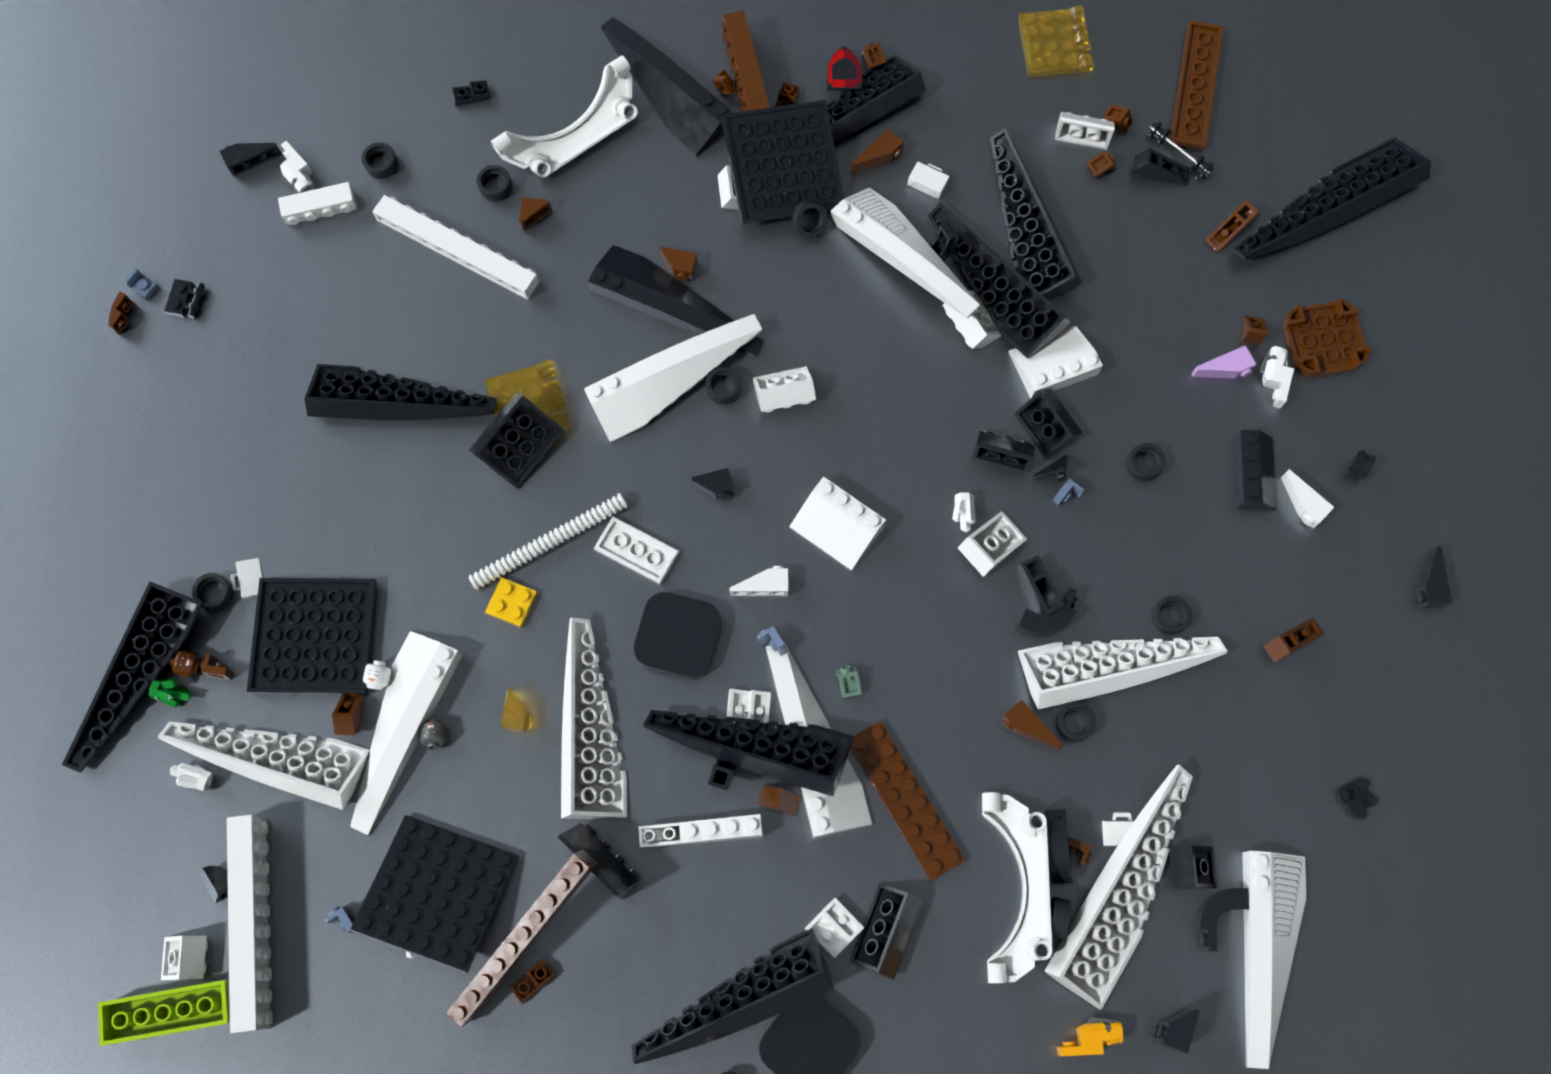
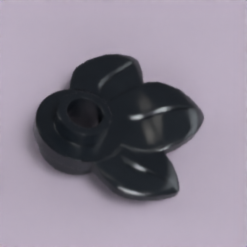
M1364 778L1354 779L1351 784L1343 785L1338 790L1340 801L1346 804L1349 812L1359 819H1366V808L1373 807L1379 803L1377 797L1368 791L1370 780ZM1346 791L1350 793V798L1345 796Z

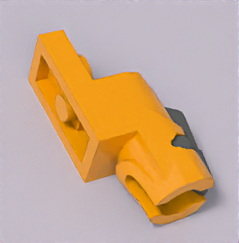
M1090 1017L1087 1023L1076 1028L1078 1045L1074 1041L1062 1042L1063 1046H1057L1058 1056L1104 1054L1103 1045L1106 1047L1123 1043L1122 1024L1117 1020Z

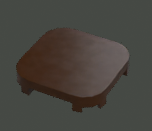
M1336 299L1334 302L1306 307L1298 305L1287 314L1283 322V331L1293 364L1298 372L1307 377H1322L1355 371L1367 361L1371 349L1365 343L1357 317L1359 314L1357 306L1354 308L1351 304L1344 302V299Z

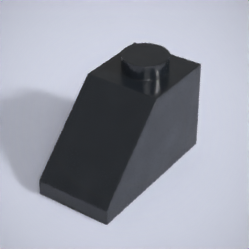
M728 468L691 477L693 487L714 499L726 500L734 495V488Z

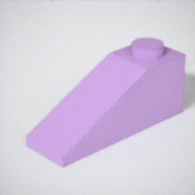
M1243 346L1196 366L1192 376L1234 379L1242 376L1243 378L1252 373L1256 363L1247 347Z

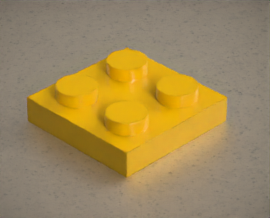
M501 577L485 613L522 628L535 600L537 591Z

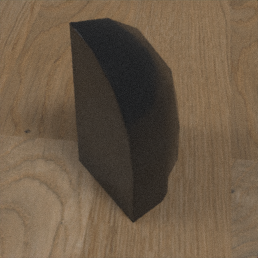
M219 866L203 867L202 875L206 888L214 902L217 903L225 898L223 894L228 891V871Z

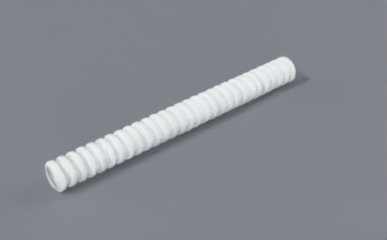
M618 493L617 497L613 496L611 500L607 499L606 503L602 502V505H596L597 508H591V511L587 510L586 514L582 513L580 517L576 516L575 520L571 519V522H565V525H560L558 529L554 528L555 531H549V534L545 533L544 537L541 538L540 536L538 540L534 539L533 543L529 542L527 546L523 545L522 549L518 548V551H512V554H507L505 558L501 557L502 560H496L494 564L490 563L491 566H485L484 570L481 568L480 572H474L473 576L470 574V582L476 590H479L480 586L484 587V584H490L491 580L495 581V578H501L500 575H506V572L510 573L511 569H517V566L521 567L522 563L526 564L529 559L532 561L533 557L537 558L544 551L548 552L549 548L553 549V546H559L560 542L564 543V540H570L569 537H575V534L579 535L580 531L584 532L586 528L590 529L591 525L595 526L597 522L601 523L602 519L606 520V517L612 516L611 514H617L618 510L621 512L622 508L626 509L628 506L624 497Z

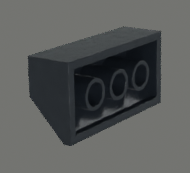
M1240 430L1234 437L1237 509L1276 510L1273 438L1260 430Z
M879 883L863 925L864 929L860 932L849 962L894 980L924 900L908 892Z

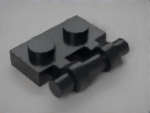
M174 279L164 312L167 315L184 317L186 311H188L187 316L195 318L196 313L200 309V299L203 298L205 293L203 291L205 284L198 282L196 288H194L193 282Z

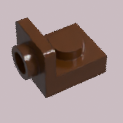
M871 43L863 48L861 56L865 58L869 70L886 65L887 62L879 43L875 45Z
M721 70L711 80L721 95H732L736 91L733 81L726 70Z
M1112 104L1102 116V119L1112 121L1114 125L1119 126L1120 133H1125L1133 121L1129 108Z
M1105 150L1086 162L1096 179L1110 169H1117L1114 165L1117 161L1112 153L1108 155Z
M206 654L205 659L201 662V672L208 677L231 680L233 672L227 668V665L216 663V657Z
M1068 836L1070 853L1075 855L1081 853L1077 865L1083 866L1085 863L1088 864L1092 852L1089 851L1091 845Z

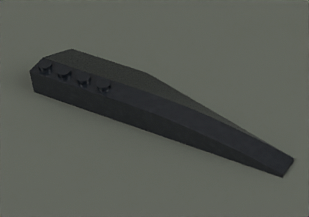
M1394 137L1335 167L1330 171L1329 176H1324L1319 180V184L1315 187L1311 186L1307 189L1305 195H1300L1282 209L1280 215L1272 217L1265 227L1261 226L1258 228L1255 235L1248 236L1234 248V252L1244 260L1291 246L1332 229L1430 179L1431 161Z

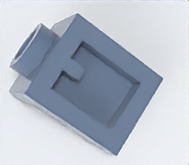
M136 268L124 280V283L131 290L146 300L159 287Z
M1069 478L1052 501L1059 505L1062 500L1066 502L1072 493L1079 498L1084 489L1078 481Z
M774 626L763 630L757 635L761 647L770 644L773 651H778L781 656L788 653L783 640Z
M338 906L329 912L330 916L325 918L327 923H334L339 919L338 924L344 932L355 933L350 930L355 918L349 908H340Z

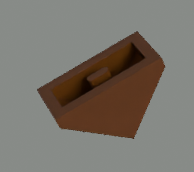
M522 198L519 223L523 231L552 211L547 199Z
M1245 315L1241 342L1260 345L1269 332L1263 318Z
M762 785L757 805L796 816L801 796L782 788Z

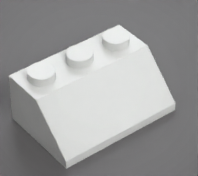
M1061 112L1055 140L1107 150L1115 129L1114 122L1106 119L1075 115L1070 112Z
M975 291L969 292L980 304V307L968 319L944 303L942 306L946 310L947 316L953 320L956 329L962 333L966 344L972 349L982 348L1002 337Z
M807 366L753 377L761 412H772L782 407L790 408L796 404H809L811 401L816 400L813 379Z

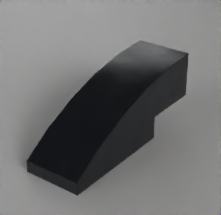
M1037 555L1021 563L1047 615L1064 607L1065 605L1040 557Z

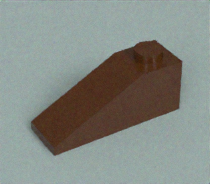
M888 128L852 162L851 172L853 174L899 158L903 153L904 141Z
M1245 200L1205 241L1216 252H1219L1260 216L1259 211Z
M1311 618L1263 646L1272 660L1276 662L1322 636L1324 633L1314 618Z
M1023 700L1018 702L1002 717L1003 725L1006 729L1013 731L1015 734L1056 751L1063 746Z

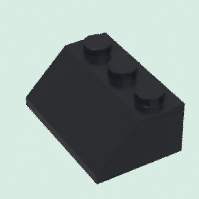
M1051 388L1040 390L1014 413L1046 458L1068 446L1083 434Z
M980 431L972 458L1027 472L1033 461L1035 445H1031L1028 441L1012 440L1009 436H997L990 431Z

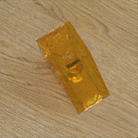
M508 688L500 728L506 731L526 734L527 729L531 728L532 717H530L529 711L512 688Z

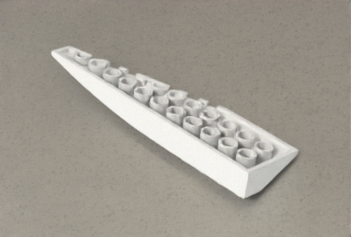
M1176 765L1115 849L1070 925L1065 939L1061 941L1045 969V972L1057 982L1100 1010L1103 1008L1143 935L1142 925L1144 920L1147 921L1150 912L1147 910L1150 900H1154L1156 894L1154 888L1156 882L1160 881L1170 850L1167 847L1170 839L1173 840L1175 834L1173 828L1176 819H1180V806L1186 800L1193 778L1180 765Z

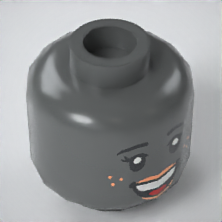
M438 719L427 720L420 728V743L427 747L428 750H438L440 746L446 743V725Z

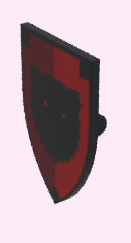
M845 46L837 50L828 63L827 90H862L861 64L856 55Z

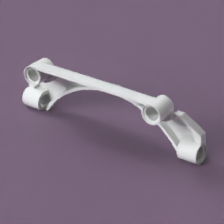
M621 55L605 66L595 99L586 112L570 126L545 136H524L505 131L490 141L493 148L502 160L523 169L530 167L532 172L538 176L547 177L637 116V107L629 101L632 99V75L629 72L630 65L628 61ZM629 107V112L625 114V109ZM543 164V169L538 171L539 165Z
M994 792L982 793V815L998 829L1010 845L1019 865L1022 881V901L1018 919L1006 942L987 960L988 983L1015 982L1035 967V960H1047L1051 957L1053 951L1047 820L1040 812L1029 814L1028 807L1009 795H1000V793ZM1032 817H1037L1040 820L1039 828L1031 824ZM1040 944L1046 948V954L1043 957L1039 956L1036 951L1037 946Z

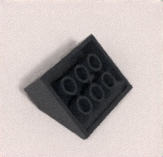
M516 392L469 451L514 487L518 488L565 430L526 397Z
M580 823L561 833L558 838L573 853L583 849L598 863L592 870V873L616 897L624 900L640 883L637 879L639 874L632 867L627 869L623 865L625 860L617 852L613 855L608 850L611 846L603 838L599 841L594 836L596 831L589 824L584 826Z

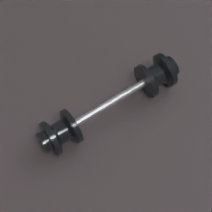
M1154 122L1150 126L1148 137H1156L1158 139L1157 144L1159 145L1166 140L1194 162L1191 170L1201 172V178L1209 177L1214 171V163H1206L1204 161L1205 156L1201 155L1196 160L1169 139L1168 135L1171 130L1161 128V122L1157 124Z

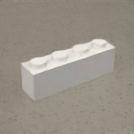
M349 182L278 198L281 217L286 225L314 221L317 218L331 217L334 214L348 213L357 209L354 191Z

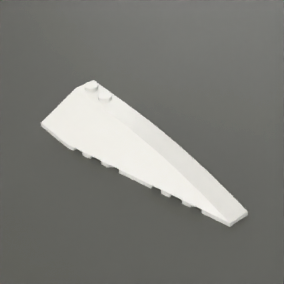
M755 314L674 345L584 388L610 443L645 427L652 418L661 414L663 409L670 404L672 405L679 396L688 392L709 375L711 370L720 366L722 361L729 356L731 357L738 348L747 344L763 331Z
M411 631L408 634L391 667L389 684L386 686L350 827L370 835L420 738L421 726L430 719L463 656L458 650Z
M1219 637L1192 638V640L1174 638L1173 641L1154 639L1153 642H1144V639L1111 640L1110 643L1092 641V644L1072 642L1070 645H1063V642H1055L1018 651L1031 696L1038 709L1139 685L1188 669L1227 653Z
M785 644L788 653L782 656L778 651L774 652L770 645L766 646L785 725H789L791 722L798 723V726L808 727V724H813L831 729L787 645ZM848 758L834 796L800 787L813 839L872 825L862 784Z

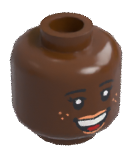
M180 650L177 655L174 654L170 659L169 665L172 666L174 674L190 678L194 674L197 675L199 673L202 660H200V656L197 653Z

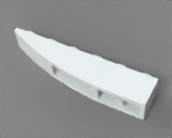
M760 814L638 827L640 848L763 837Z

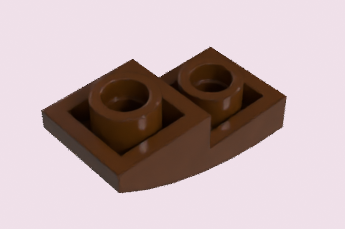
M783 82L775 107L795 104L800 87Z
M122 292L118 293L113 302L108 326L118 335L127 326L129 319L125 314L131 309L133 301Z
M542 958L526 971V974L509 987V990L522 1005L549 982L555 974Z

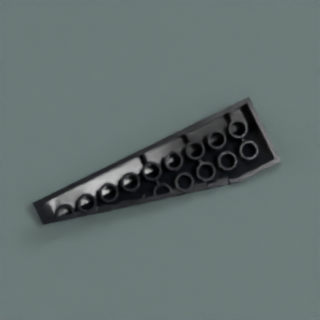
M1004 128L991 136L990 140L999 181L998 187L1001 193V205L1007 228L1010 258L1013 263L1012 268L1047 299L1067 292L1081 284L1082 281L1010 134Z
M941 202L928 214L937 232L939 226L947 222L949 227L953 228L956 236L955 239L958 242L956 249L952 253L953 258L958 263L1001 335L1027 359L1056 338L1070 324L1069 319Z
M317 364L304 398L307 416L362 420H434L478 416L494 413L497 404V398L475 393L467 395L462 390L454 392L444 386L436 388L432 387L431 383L405 377L397 379L387 373L383 376L377 374L374 370L361 371V367L328 364Z
M149 581L62 763L63 766L80 773L84 770L187 639L203 602Z

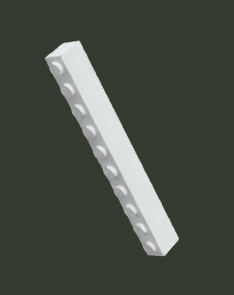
M384 195L372 211L377 221L527 300L539 283L534 270L523 268L517 261H510L503 254L491 251L488 246L477 244L471 237H464L457 230L445 227L442 222L431 220L425 213L420 214L416 212L414 208L401 204L394 197L389 198Z

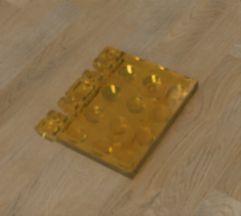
M1074 6L1071 9L1019 13L1018 21L1028 77L1087 72L1094 69L1092 55L1090 53L1083 54L1089 52L1091 48L1088 31H1086L1087 26L1082 24L1085 21L1082 6Z
M545 360L534 366L485 379L489 397L497 398L494 417L496 418L515 393L518 392L565 431L571 429L568 413L556 414L554 417L552 414L566 407L565 403L562 402L564 399L561 389L557 387L559 385L558 380L543 382V380L556 375V371L553 370V361Z

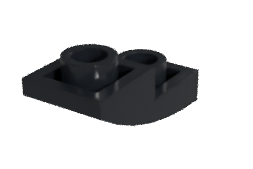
M487 80L469 82V86L452 87L451 91L455 106L476 103L490 97Z

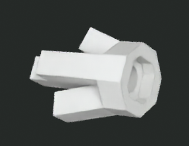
M958 493L954 498L955 506L952 519L960 522L961 530L967 532L971 530V524L976 522L974 495L971 493Z
M181 763L170 768V775L178 777L176 779L177 786L194 788L205 792L210 787L214 777V773L206 771L198 764L191 766Z

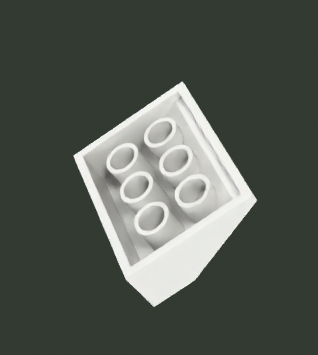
M1077 326L1063 330L1056 338L1028 359L1016 348L1009 350L1010 357L1030 399L1040 390L1051 388L1052 391H1056L1099 375L1103 367L1095 349Z
M823 477L809 495L791 523L790 528L852 571L885 527L886 519Z

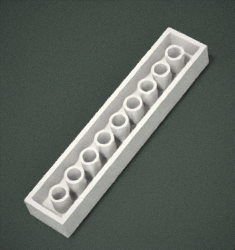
M254 815L227 818L230 1033L270 1029V1024L273 1021V1014L270 1011L272 991L269 989L272 971L269 968L271 948L268 946V938L271 935V929L268 925L270 906L267 904V896L270 893V887L267 883L269 864L266 862V854L269 852V846L266 842L268 823L264 818Z

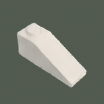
M1290 469L1281 477L1298 516L1306 525L1315 528L1334 508Z
M774 566L773 569H767L730 587V596H788V568Z

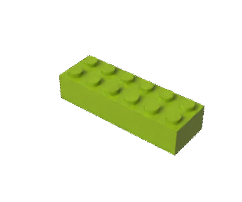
M229 980L98 1002L99 1046L121 1044L230 1024Z

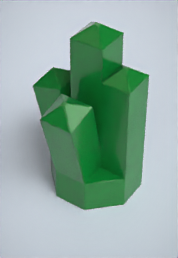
M156 678L149 688L151 699L159 700L173 708L180 705V700L189 701L192 698V692L188 691V688L177 686L176 679L163 680Z

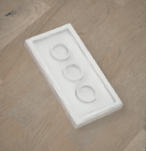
M614 516L594 547L595 551L659 585L662 584L680 553L677 549Z

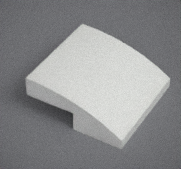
M730 689L727 717L757 719L762 723L769 722L771 692Z
M836 898L805 927V930L813 929L819 945L833 959L864 929Z

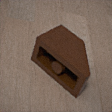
M661 247V257L674 277L682 281H693L698 262L697 253Z
M342 694L332 713L335 734L355 735L361 720L362 694Z

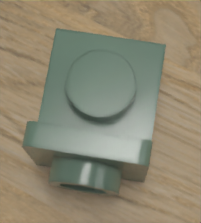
M850 665L843 666L840 670L836 671L842 698L862 694L858 671L855 667Z

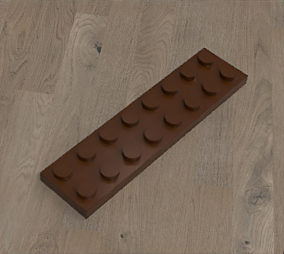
M1190 20L1188 22L1170 139L1177 145L1203 150L1206 147L1224 26Z
M881 720L853 736L850 749L930 882L964 862V856Z

